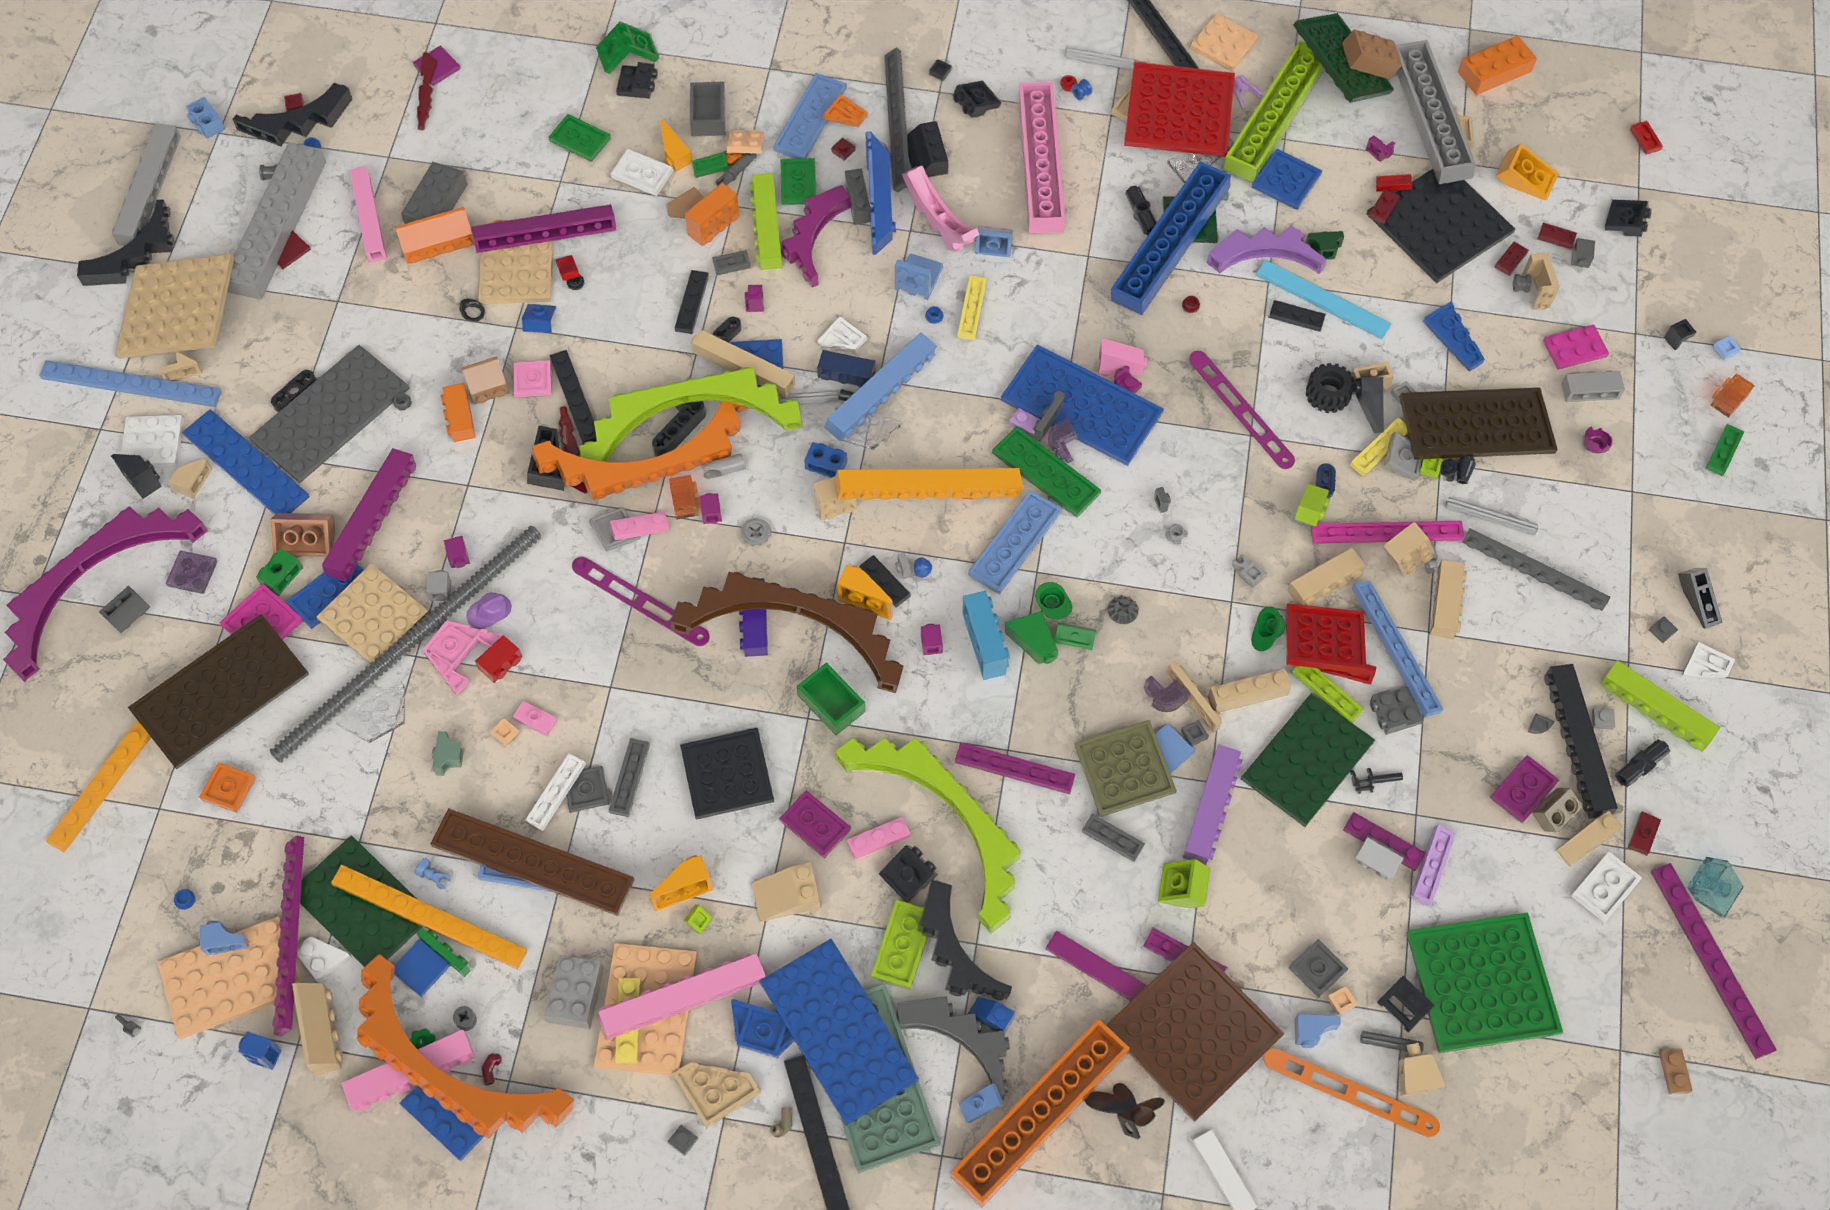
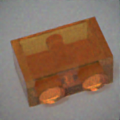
M1736 373L1732 379L1728 377L1722 384V387H1724L1722 390L1719 388L1712 396L1714 400L1710 406L1729 418L1748 397L1755 385Z
M691 475L669 478L676 520L698 516L697 509L701 508L699 497L695 498L694 494L698 492L696 481L692 482Z

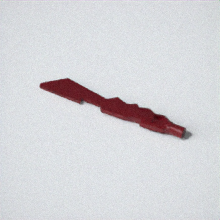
M423 52L420 76H423V82L419 86V106H417L418 130L421 131L425 129V123L429 118V111L432 108L431 102L433 100L431 94L434 89L430 86L437 64V61L427 52Z
M562 406L559 408L561 418L558 424L561 427L559 434L562 438L561 443L564 445L563 451L578 456L580 452L576 438L573 435L574 428L568 415L567 407ZM584 481L576 486H571L584 494L588 492Z

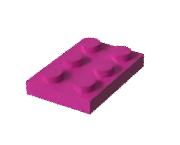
M1595 325L1546 336L1543 340L1557 370L1606 358L1609 355Z

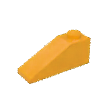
M661 119L660 125L666 157L664 160L667 165L672 166L673 170L677 172L692 163V154L669 125Z

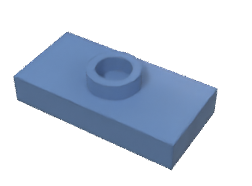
M990 1084L959 1102L967 1123L973 1122L1004 1104L996 1084Z

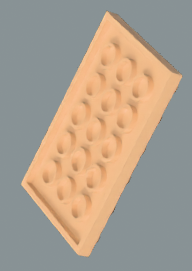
M280 916L233 933L243 934L248 939L249 948L207 956L201 950V946L157 962L178 1039H184L274 1004L277 990L275 981L278 975L276 964L279 957L278 940L281 932L279 927ZM296 970L295 983H300Z
M615 943L604 1006L609 1004L613 1006L618 1005L619 978H640L641 994L650 989L653 991L659 990L662 985L669 982L673 984L681 982L680 979L688 975L694 977L697 951ZM689 1010L639 1028L638 1063L616 1064V1037L606 1041L600 1028L594 1067L673 1076L672 1073L681 1067Z

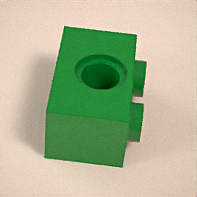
M280 548L277 553L272 555L265 567L259 570L256 578L260 585L264 584L274 594L279 596L303 567L299 559Z

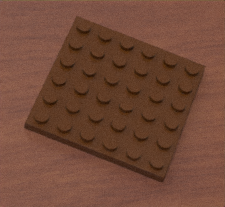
M1195 942L1106 1025L1130 1047L1128 1053L1194 1122L1284 1035L1274 1022Z

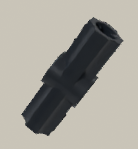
M1136 185L1131 186L1126 190L1125 195L1134 212V219L1138 221L1143 233L1148 236L1156 225L1155 218L1150 210V202L1145 199L1140 187Z
M1658 739L1644 751L1638 752L1625 767L1616 773L1617 781L1622 786L1629 787L1641 776L1647 775L1659 761L1671 752L1669 745L1665 741Z

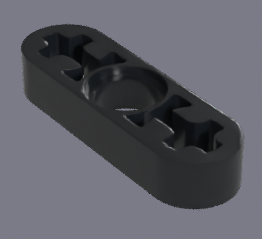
M303 370L271 398L274 410L277 412L281 411L316 381L314 373L311 370ZM292 388L299 389L295 394L289 393Z

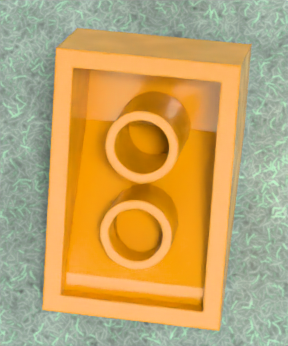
M1520 143L1507 151L1496 177L1511 188L1542 200H1547L1559 173Z
M846 565L837 583L838 601L852 604L859 609L872 610L878 614L877 616L892 620V599L865 571L857 566Z
M702 855L688 857L686 861H683L649 894L654 911L713 891L710 876Z

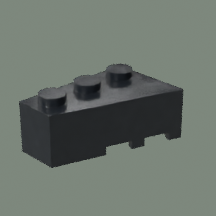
M539 425L534 445L550 441L551 445L560 449L557 429ZM531 455L527 472V484L564 491V482L558 468L552 472L540 474Z

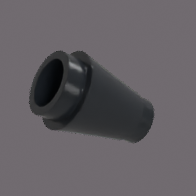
M1466 455L1457 461V482L1460 484H1468L1476 466L1475 458Z

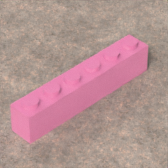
M464 1030L417 1049L428 1061L446 1074L451 1071V1068L458 1065L465 1066L471 1062V1059L476 1058ZM389 1063L341 1083L349 1107L354 1112L366 1110L370 1107V1104L377 1101L384 1102L391 1095L397 1092L404 1093L413 1086L405 1075L394 1071Z

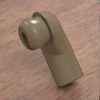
M790 1107L781 1108V1121L770 1128L771 1134L776 1138L783 1137L792 1128V1108Z

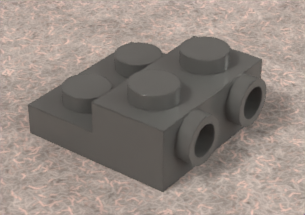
M1408 687L1395 691L1389 689L1374 694L1370 700V708L1376 713L1378 725L1384 730L1386 735L1422 724L1424 721Z

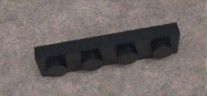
M691 270L675 324V332L693 335L709 279L708 272Z

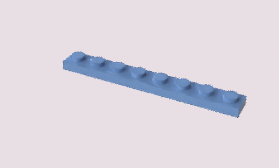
M1370 580L1354 584L1352 587L1354 594L1424 717L1441 713L1444 710Z

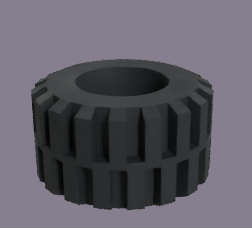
M1327 363L1326 366L1321 364L1319 368L1316 367L1310 374L1306 387L1308 402H1312L1311 406L1317 407L1318 411L1325 410V413L1330 411L1336 413L1338 410H1343L1351 400L1354 391V377L1351 376L1350 371H1346L1344 366L1339 367V364L1335 363V365ZM1323 385H1331L1338 391H1329Z

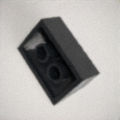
M937 121L919 124L907 134L908 157L911 169L923 166L927 177L948 174V158Z

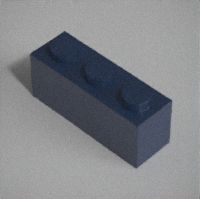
M822 350L817 366L818 378L827 381H837L842 384H852L858 387H862L874 376L876 371L875 360Z

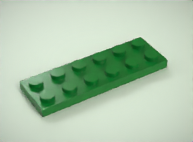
M1017 426L992 449V453L1011 468H1019L1021 476L1075 517H1078L1101 494L1100 488Z

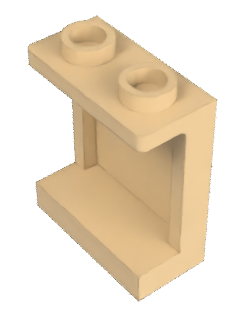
M1548 252L1531 254L1522 276L1526 274L1531 275V279L1534 280L1538 292L1532 306L1533 310H1545L1551 307L1560 287Z

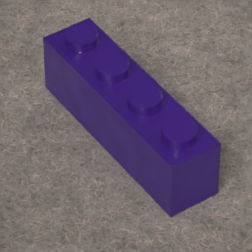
M766 609L739 611V615H743V621H739L740 633L743 632V638H740V650H744L745 657L768 656Z

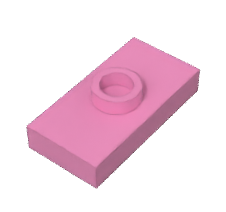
M525 701L521 703L513 715L514 720L545 736H548L557 722L556 717Z

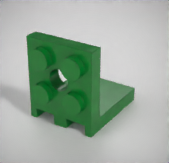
M621 21L596 47L604 72L611 74L630 52L653 62L659 59L651 34Z

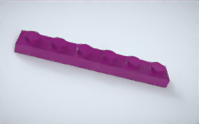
M960 742L955 758V763L1069 795L1075 779V774L962 742Z

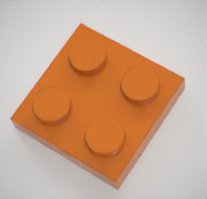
M218 762L199 798L237 813L256 777L250 773Z

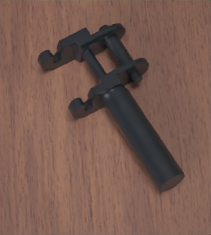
M1367 768V773H1369L1368 779L1359 780L1356 778L1355 771H1350L1352 784L1356 786L1355 791L1358 794L1366 790L1373 793L1374 786L1372 783L1403 780L1402 772L1373 776L1371 768ZM1360 783H1368V786L1360 787Z

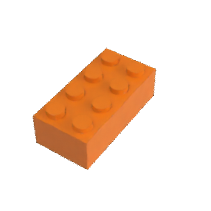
M1517 35L1462 58L1458 73L1475 95H1478L1532 72L1537 57Z

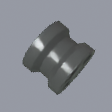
M1515 274L1513 291L1523 290L1524 292H1529L1532 282L1531 275L1521 276L1520 274Z
M461 1006L455 1010L453 1021L460 1030L469 1031L475 1027L477 1017L471 1008Z

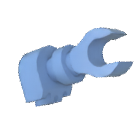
M423 858L416 867L414 874L421 878L426 875V878L428 880L432 879L439 889H445V886L440 884L439 881L446 879L450 882L449 876L437 873L434 868L430 869V860Z

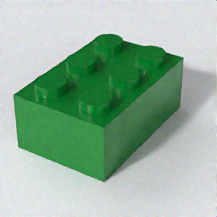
M827 662L797 685L798 697L836 736L866 712L864 700Z

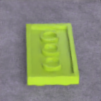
M896 899L871 973V978L911 990L928 938L923 936L922 932L917 931L923 907Z

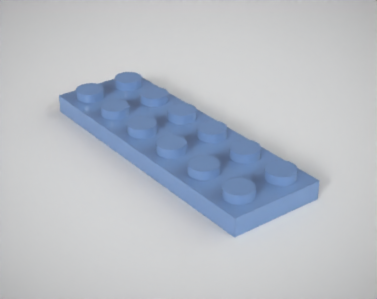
M815 73L775 142L773 151L795 159L807 158L828 121L822 118L824 113L840 94L843 95L847 84Z
M1030 490L969 570L968 576L996 593L1001 594L1059 516L1062 508Z

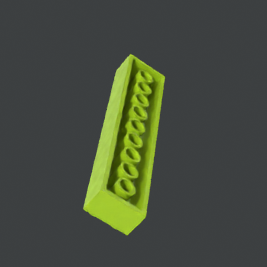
M1299 40L1226 155L1223 170L1253 183L1266 165L1325 70L1305 42Z

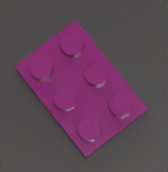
M1526 755L1491 795L1490 799L1519 822L1523 823L1559 782V779L1530 756Z
M807 790L779 818L782 824L824 859L851 831V826Z

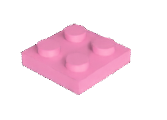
M550 360L514 363L515 397L552 395Z

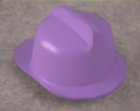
M487 593L470 606L467 611L468 623L477 629L487 628L509 615L512 608L511 602L502 594Z

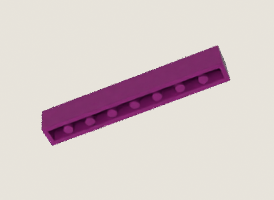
M609 204L471 226L476 253L616 231V223L612 205Z
M392 448L322 563L326 576L346 582L349 576L353 575L355 566L364 556L365 549L371 545L374 534L380 530L383 519L389 515L392 504L397 501L401 489L406 486L410 474L416 469L413 454Z

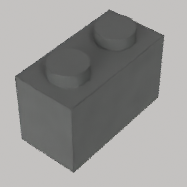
M128 585L99 613L122 633L142 616L150 606Z

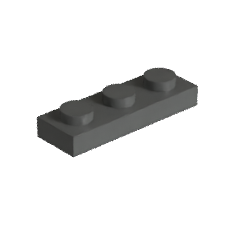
M1093 813L1082 829V833L1133 862L1136 861L1145 845L1144 842Z

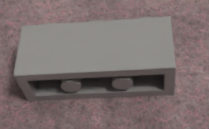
M1611 370L1605 372L1566 374L1561 383L1566 402L1620 399L1625 390L1620 371Z

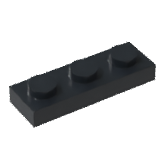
M1277 300L1273 301L1269 314L1271 319L1321 332L1326 316L1324 313Z
M874 555L859 565V568L865 571L892 599V604L896 608L911 597V593Z

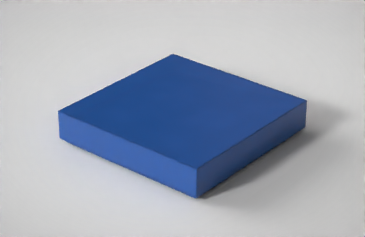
M418 939L395 964L394 975L422 997L450 967V964L422 940Z

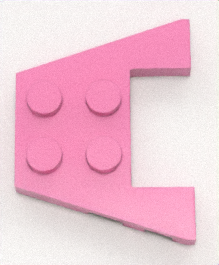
M446 621L422 650L454 693L459 696L469 681L455 672V669L478 642L489 648L503 634L488 632V630H478L468 625Z

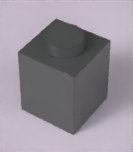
M1577 238L1572 249L1571 265L1582 268L1590 267L1594 259V240Z

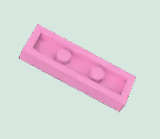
M664 511L612 520L609 523L614 541L669 531L670 527Z
M903 817L849 838L847 843L854 859H858L911 837V834Z

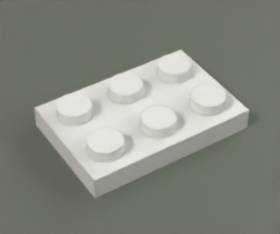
M627 149L612 171L611 177L657 196L673 173V167Z
M1608 852L1571 897L1605 923L1642 877L1612 853Z

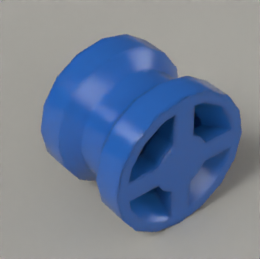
M1082 79L1079 84L1072 85V93L1078 100H1082L1085 95L1089 96L1092 94L1091 84L1086 79Z

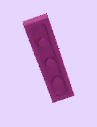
M1355 812L1352 813L1343 831L1362 842H1365L1369 835L1405 856L1401 864L1413 871H1416L1425 855L1424 851Z
M1152 928L1143 945L1144 948L1170 962H1173L1189 947L1155 928ZM1213 960L1225 973L1227 967Z

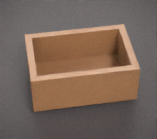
M1354 29L1342 42L1349 67L1390 80L1402 67L1395 43L1391 39H1385L1378 35Z

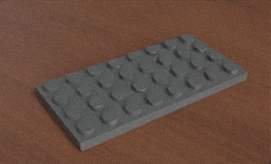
M358 345L253 433L249 439L301 483L393 404L394 397L397 394L405 393L410 388L406 382L362 346Z

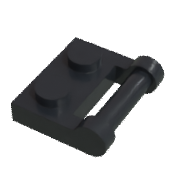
M1404 976L1377 1002L1404 1025V1029L1408 1033L1435 1007ZM1393 996L1414 1015L1411 1020L1390 1001Z

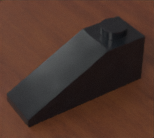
M1383 377L1356 378L1354 382L1356 398L1373 432L1383 433Z
M1694 568L1679 573L1683 592L1703 628L1706 629L1723 623L1707 568Z

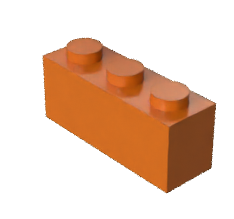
M465 383L442 387L444 394L441 395V401L443 406L446 405V410H443L445 420L449 421V425H446L448 436L452 435L454 442L476 438Z

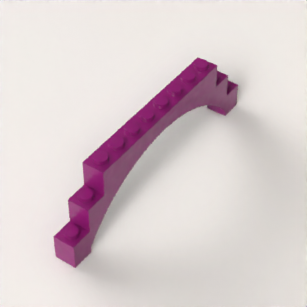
M130 506L122 510L118 516L106 523L103 528L91 535L88 540L79 547H76L72 553L60 560L57 565L45 572L42 577L33 584H30L26 590L14 597L6 605L19 621L12 624L5 631V634L18 647L8 653L3 659L4 662L25 682L40 669L37 666L40 638L53 608L67 589L80 576L104 559L137 545L162 540H190L194 543L208 531L203 522L189 509L180 513L174 520L159 507L149 513L145 519Z

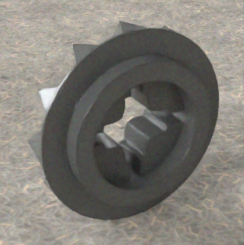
M1121 595L1117 598L1114 597L1109 603L1108 614L1116 623L1129 624L1138 616L1139 607L1130 596L1123 597ZM1120 606L1128 607L1127 612L1119 611Z

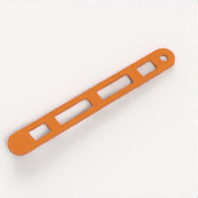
M1272 1048L1264 1055V1063L1269 1069L1423 1136L1433 1137L1440 1130L1439 1121L1434 1116L1284 1051ZM1287 1060L1304 1067L1301 1076L1285 1069ZM1315 1071L1347 1085L1345 1095L1312 1081L1313 1072ZM1358 1090L1391 1104L1389 1114L1356 1100ZM1402 1109L1418 1116L1416 1125L1399 1119ZM1426 1123H1431L1432 1129H1427Z

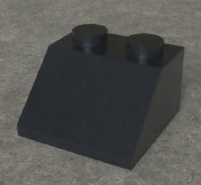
M111 455L123 476L142 499L162 487L158 481L160 476L154 470L155 468L149 460L144 461L140 455Z

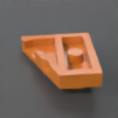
M840 94L822 118L859 127L869 112Z

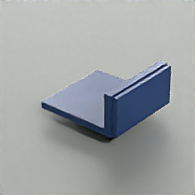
M527 304L522 317L523 331L551 333V319L556 306Z

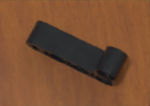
M703 401L689 402L676 406L679 412L652 440L655 457L676 449L705 418L706 413Z

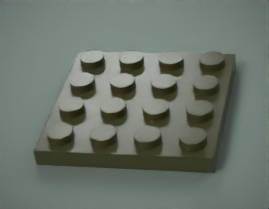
M1150 720L1075 743L1079 760L1100 817L1175 794L1177 791Z

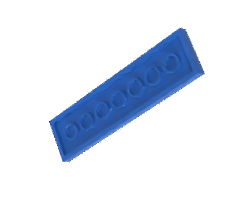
M211 409L182 432L184 437L274 515L276 513H292L310 497L303 488Z

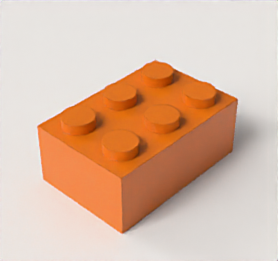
M722 182L685 213L688 235L703 247L706 243L711 242L719 232H723L731 222L736 221L740 216L737 193Z

